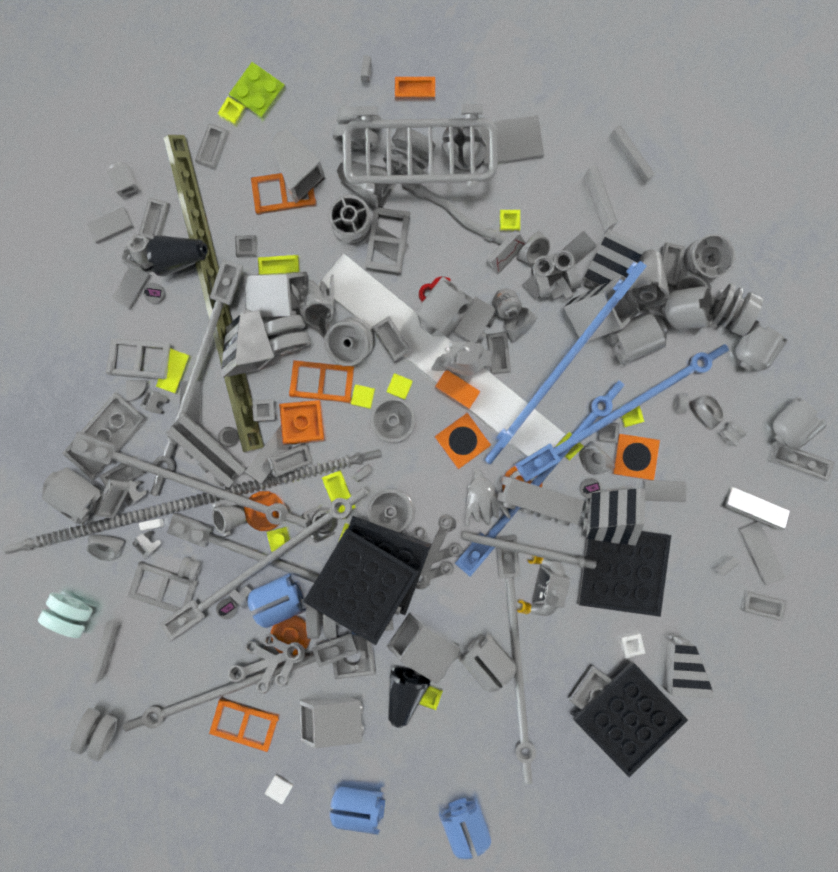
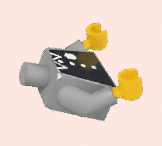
M535 556V559L528 560V563L542 564L533 598V605L531 606L530 603L525 601H518V603L523 604V609L517 610V612L525 615L531 612V614L550 616L557 608L564 607L570 578L565 574L564 567L560 562Z

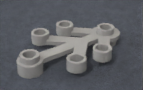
M444 515L439 520L440 529L429 550L421 572L423 581L417 583L416 589H425L430 585L432 579L443 575L449 576L454 571V567L450 563H443L439 569L430 571L432 564L453 556L459 557L463 552L462 547L457 544H453L449 549L439 552L447 532H451L456 528V520L452 516ZM448 519L450 524L445 527L443 522ZM416 527L413 531L414 537L428 543L426 530L422 527ZM421 529L423 531V535L421 537H418L417 531ZM454 547L459 548V552L457 554L453 553ZM448 565L450 567V571L448 573H445L444 567Z
M267 634L264 637V644L283 651L281 654L274 655L259 647L256 642L249 641L245 644V651L250 654H256L265 660L246 667L234 665L228 671V678L238 683L242 682L247 675L266 669L261 681L256 685L257 691L265 694L270 690L269 683L278 664L286 661L281 673L275 678L276 684L284 687L289 683L288 676L293 665L301 662L305 656V649L301 644L293 642L287 645L278 640L275 635ZM270 637H273L272 644L268 643ZM251 644H254L253 651L249 650ZM295 649L298 650V655L296 657H294L292 654ZM240 670L241 676L237 678L236 673ZM282 676L285 677V682L283 684L279 682V679ZM263 683H265L266 689L264 691H262L260 688Z

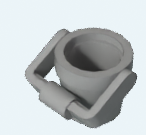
M134 234L130 241H127L122 251L124 253L122 255V263L138 271L153 266V263L149 262L147 258L149 239L145 236ZM131 254L133 262L127 259L128 255Z
M220 503L213 505V524L219 533H223L224 538L231 536V529L245 523V512L240 505L227 507L221 506Z
M319 505L303 513L301 517L307 520L305 529L330 512V508H322ZM314 512L310 521L307 515ZM334 518L317 530L318 533L327 535L319 539L316 533L310 535L313 542L318 543L334 535L338 519Z

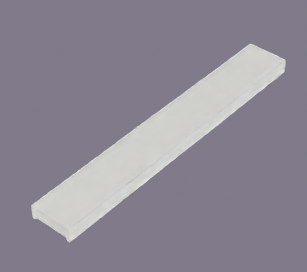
M343 253L322 279L329 288L330 277L332 274L334 275V300L355 317L368 323L371 328L390 316L412 350L404 355V357L437 383L445 371H434L431 368L437 357L446 353L445 348H449V343L452 341L446 336H432L422 329L418 315L414 310ZM484 367L472 376H463L450 371L481 391L469 410L498 434L503 428L507 430L528 404ZM534 409L509 443L528 457L550 443L554 448L565 433Z

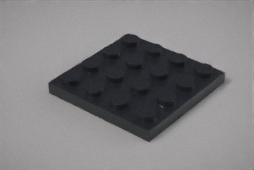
M352 516L348 530L419 572L399 605L401 607L400 614L406 615L431 544Z
M346 529L303 602L372 644L377 645L419 572Z
M641 531L636 546L587 539L585 559L596 561L595 569L583 567L578 605L661 617L672 535Z
M633 661L573 718L584 732L629 778L688 721Z

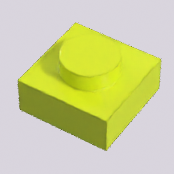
M287 527L266 532L271 552L290 540Z

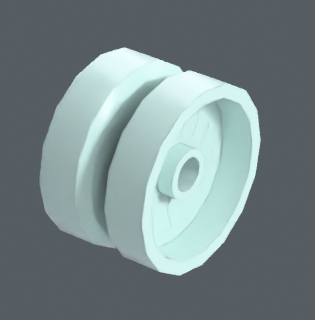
M52 592L46 601V605L50 609L42 610L38 622L56 633L72 638H80L85 629L82 622L89 620L93 610L88 605L72 597Z

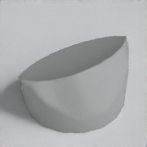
M537 231L525 242L516 259L533 265L539 257L548 255L550 250L549 240L541 231Z
M680 270L677 290L707 286L710 290L712 289L711 285L701 276L690 271Z
M523 307L515 318L505 319L504 327L512 342L523 336L538 318L528 308Z
M704 395L690 401L697 414L710 429L713 430L723 421L724 412L722 407L711 395Z
M590 441L582 450V464L590 473L598 475L615 468L609 455L595 442Z
M91 535L88 537L86 550L96 559L111 561L117 557L124 541L108 536Z

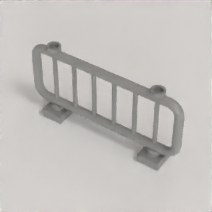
M461 104V113L466 115V118L374 120V117H378L377 106H356V116L361 117V120L350 122L343 130L344 175L351 183L362 184L363 189L375 188V184L466 182L467 187H479V182L489 181L497 173V127L491 120L479 118L478 115L483 114V104ZM432 127H449L450 174L433 175ZM453 127H470L471 174H454ZM474 127H486L489 130V170L484 174H475ZM386 128L387 175L371 176L370 129ZM390 128H407L408 175H391ZM411 128H428L429 175H412ZM355 129H365L366 176H356L352 172L351 133Z

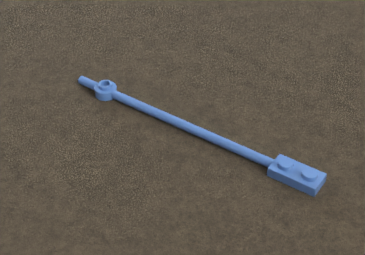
M641 261L637 264L635 262L631 264L626 271L629 274L624 281L620 279L613 287L615 293L512 425L507 430L503 428L496 438L499 441L484 459L487 463L492 464L647 265Z
M724 344L709 354L704 352L697 353L691 358L688 367L562 444L553 448L550 443L515 464V467L524 482L531 480L560 462L559 454L694 372L702 374L709 371L712 367V361L729 351L728 346ZM698 360H700V361L703 362V366H702V367H699V366H698V364H697V361H698Z
M618 380L606 396L596 397L592 401V412L571 437L591 426L599 416H606L612 411V400L625 386L620 380ZM599 403H603L605 405L604 410L598 409ZM571 448L559 454V458L562 460ZM558 463L537 475L531 484L540 486ZM516 506L515 510L509 508L508 512L511 518L508 519L504 514L485 537L495 539L521 507ZM472 542L455 564L471 577L495 547Z

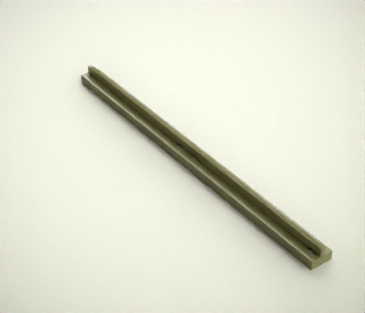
M167 135L164 137L188 236L190 239L202 240L208 248L206 258L195 264L210 319L214 308V301L210 298L219 269L185 135ZM173 142H176V146H177V150H178V151H175V147H174V143H173ZM208 278H210L212 289H210ZM225 303L213 333L221 367L226 327L232 322L228 304ZM245 373L224 377L243 452L246 453L263 448L258 423L253 419V403ZM248 434L250 435L252 446H250Z

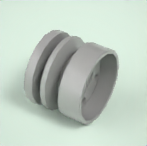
M396 128L391 139L397 146H391V168L401 174L408 175L407 128ZM411 129L412 175H423L422 169H425L427 164L421 158L429 159L428 137ZM433 142V151H434L436 145H435V143ZM385 154L384 157H383V161H384L386 164H387V154Z
M709 234L694 241L685 253L687 270L701 276L705 280H711L727 274L732 269L736 260L733 244L726 237L719 234ZM705 255H709V258H708V259H709L710 261L707 262V263L705 262V260H706Z
M729 283L716 301L713 323L718 324L721 320L720 325L724 328L732 321L731 331L741 336H746L760 312L763 297L749 292L743 299V288L739 287L735 291L736 286Z

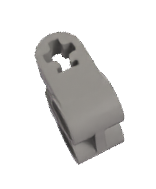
M562 250L554 254L541 256L534 262L532 269L541 299L552 296L547 277L565 273L571 290L581 288L574 256L569 251ZM558 258H567L568 266H560ZM541 262L546 263L549 270L544 273L538 269V264Z

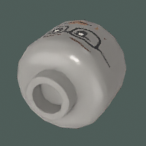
M500 289L492 299V304L496 308L497 314L503 319L515 318L522 309V303L516 292L512 289Z

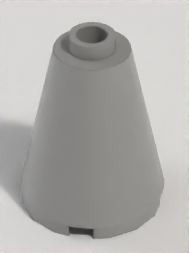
M352 161L353 174L356 176H366V164ZM343 162L338 166L337 173L341 181L372 206L378 208V206L384 205L392 192V189L389 188L390 184H375V188L363 189L362 184H354L347 180L344 175ZM370 165V175H387V168ZM391 169V175H396L395 171Z
M649 249L643 252L639 260L647 265V267L629 288L627 297L636 306H639L640 303L644 304L645 308H657L666 303L670 293L662 255L654 249Z

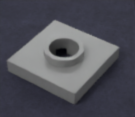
M357 634L352 635L357 649L361 653V658L355 663L348 661L347 657L333 662L334 679L375 675L372 643Z

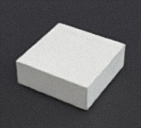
M163 519L139 523L141 531L164 526Z
M640 633L620 637L624 658L646 654Z
M275 775L265 794L283 804L293 784Z

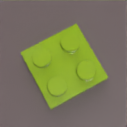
M251 62L230 91L229 96L263 119L286 86L261 67Z

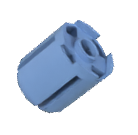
M289 573L249 593L248 607L250 611L286 595L289 597L252 616L261 627L269 628L306 612V608H302L300 601L304 599L297 582L292 583L289 578L292 574Z
M340 787L334 793L330 806L333 810L330 811V820L332 825L336 829L379 835L380 829H377L381 818L384 817L385 800H382L381 797L385 792Z
M466 798L455 800L448 804L449 808L442 814L439 811V817L451 849L457 858L473 859L472 849L462 824L464 821L477 856L484 854L490 848L491 836L476 798L475 801H466Z

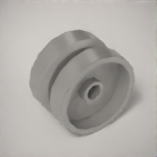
M341 107L338 109L336 121L340 125L335 126L333 139L336 142L343 144V130L347 124L352 121L361 120V117L356 116V107ZM378 115V117H374V120H382V118ZM380 128L370 129V149L376 148L378 135L375 132L379 131ZM355 129L352 131L351 147L366 149L365 129Z
M301 315L287 316L264 324L267 337L271 339L269 343L273 355L289 353L311 343L308 333L298 332L305 327V321Z
M347 317L332 325L324 339L325 350L329 358L342 366H353L361 362L370 354L375 343L371 326L357 317Z
M388 397L379 401L373 408L370 416L371 427L374 433L381 440L388 443H399L406 440L413 433L416 425L415 413L412 407L405 400L397 397ZM392 416H395V418H397V422L395 424H391L389 422Z
M387 489L378 492L372 497L368 504L367 515L369 522L401 533L411 526L415 519L416 510L412 499L406 493L400 490ZM391 508L394 509L393 516L388 514V510Z
M306 604L307 638L318 639L323 625L326 639H337L339 623Z
M88 708L74 733L70 751L81 755L87 750V757L99 762L112 739L117 725V718L107 714L100 720V711Z

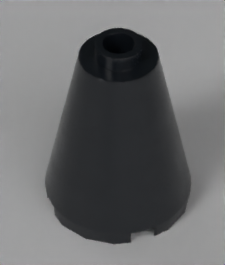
M157 235L149 240L147 246L148 261L154 265V268L151 269L157 276L161 277L204 260L208 254L207 245L200 239Z
M395 667L394 671L391 670L388 720L392 726L397 728L408 725L431 682L430 679L422 674L420 676L414 674L415 670L411 668Z

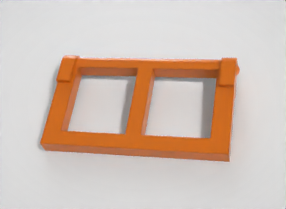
M282 173L251 177L256 214L316 205L314 187L308 192L309 199L299 200L297 203L294 201L288 202L285 180ZM279 180L282 203L261 206L258 183Z
M293 360L289 397L350 403L354 367ZM299 367L320 369L318 393L296 391ZM326 370L347 372L345 396L323 394Z
M220 698L209 734L268 752L279 716ZM224 706L245 713L238 736L217 730ZM250 714L271 721L264 744L243 738Z

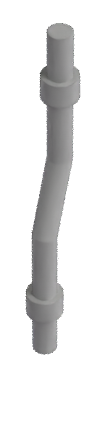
M415 183L401 185L415 192L416 196L420 198L425 197L444 207L463 226L485 236L484 239L490 242L493 240L499 244H502L507 239L497 234L496 230L490 227L487 229L468 219L449 200L427 190L428 187Z

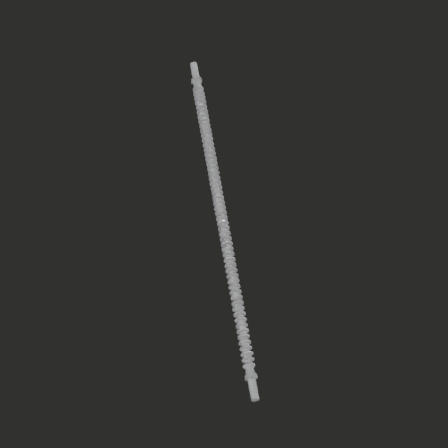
M380 449L362 454L358 452L351 457L346 455L344 459L342 457L339 460L334 458L333 462L328 460V463L323 461L321 465L319 463L316 466L311 464L310 468L305 466V469L299 468L298 471H290L278 477L271 475L270 478L267 477L262 485L253 480V482L248 481L247 484L242 482V485L236 484V487L233 485L230 488L225 487L224 491L241 496L242 493L247 494L248 491L253 493V490L259 491V488L264 490V487L270 488L271 485L276 487V484L282 485V482L287 484V481L293 482L294 479L298 481L299 478L304 479L305 476L310 478V475L316 476L317 473L321 475L322 472L327 473L328 470L333 472V469L338 471L340 467L344 469L345 466L350 467L352 464L361 465L364 461L382 456ZM202 493L201 496L196 494V497L190 496V499L185 497L184 500L179 499L178 502L176 500H173V503L167 502V505L162 503L161 506L156 505L155 508L153 506H150V509L144 508V511L139 509L138 512L134 510L132 514L130 512H127V515L121 514V517L116 515L114 519L110 518L108 520L104 518V521L99 519L98 523L96 521H93L92 524L88 522L86 526L82 525L79 527L76 525L74 529L73 527H70L69 530L65 528L63 532L58 530V533L53 531L52 534L47 533L46 536L42 534L40 538L35 536V539H23L20 543L4 546L3 551L5 555L21 550L30 551L31 548H40L41 545L45 547L47 543L49 545H52L53 542L57 544L59 540L61 542L64 539L69 541L70 537L72 539H75V536L80 538L82 534L84 536L87 533L92 535L93 531L95 533H98V530L103 532L105 528L107 530L110 527L115 529L116 525L118 527H121V524L126 526L128 522L130 524L133 521L138 523V520L144 521V518L149 520L151 516L153 518L156 515L161 517V514L167 515V512L172 514L173 511L178 512L179 509L184 511V508L190 509V506L195 508L196 505L201 506L202 503L207 505V502L213 503V500L218 502L219 499H224L208 493Z

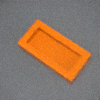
M395 77V99H435V77Z
M448 370L443 373L435 385V388L470 409L481 392Z

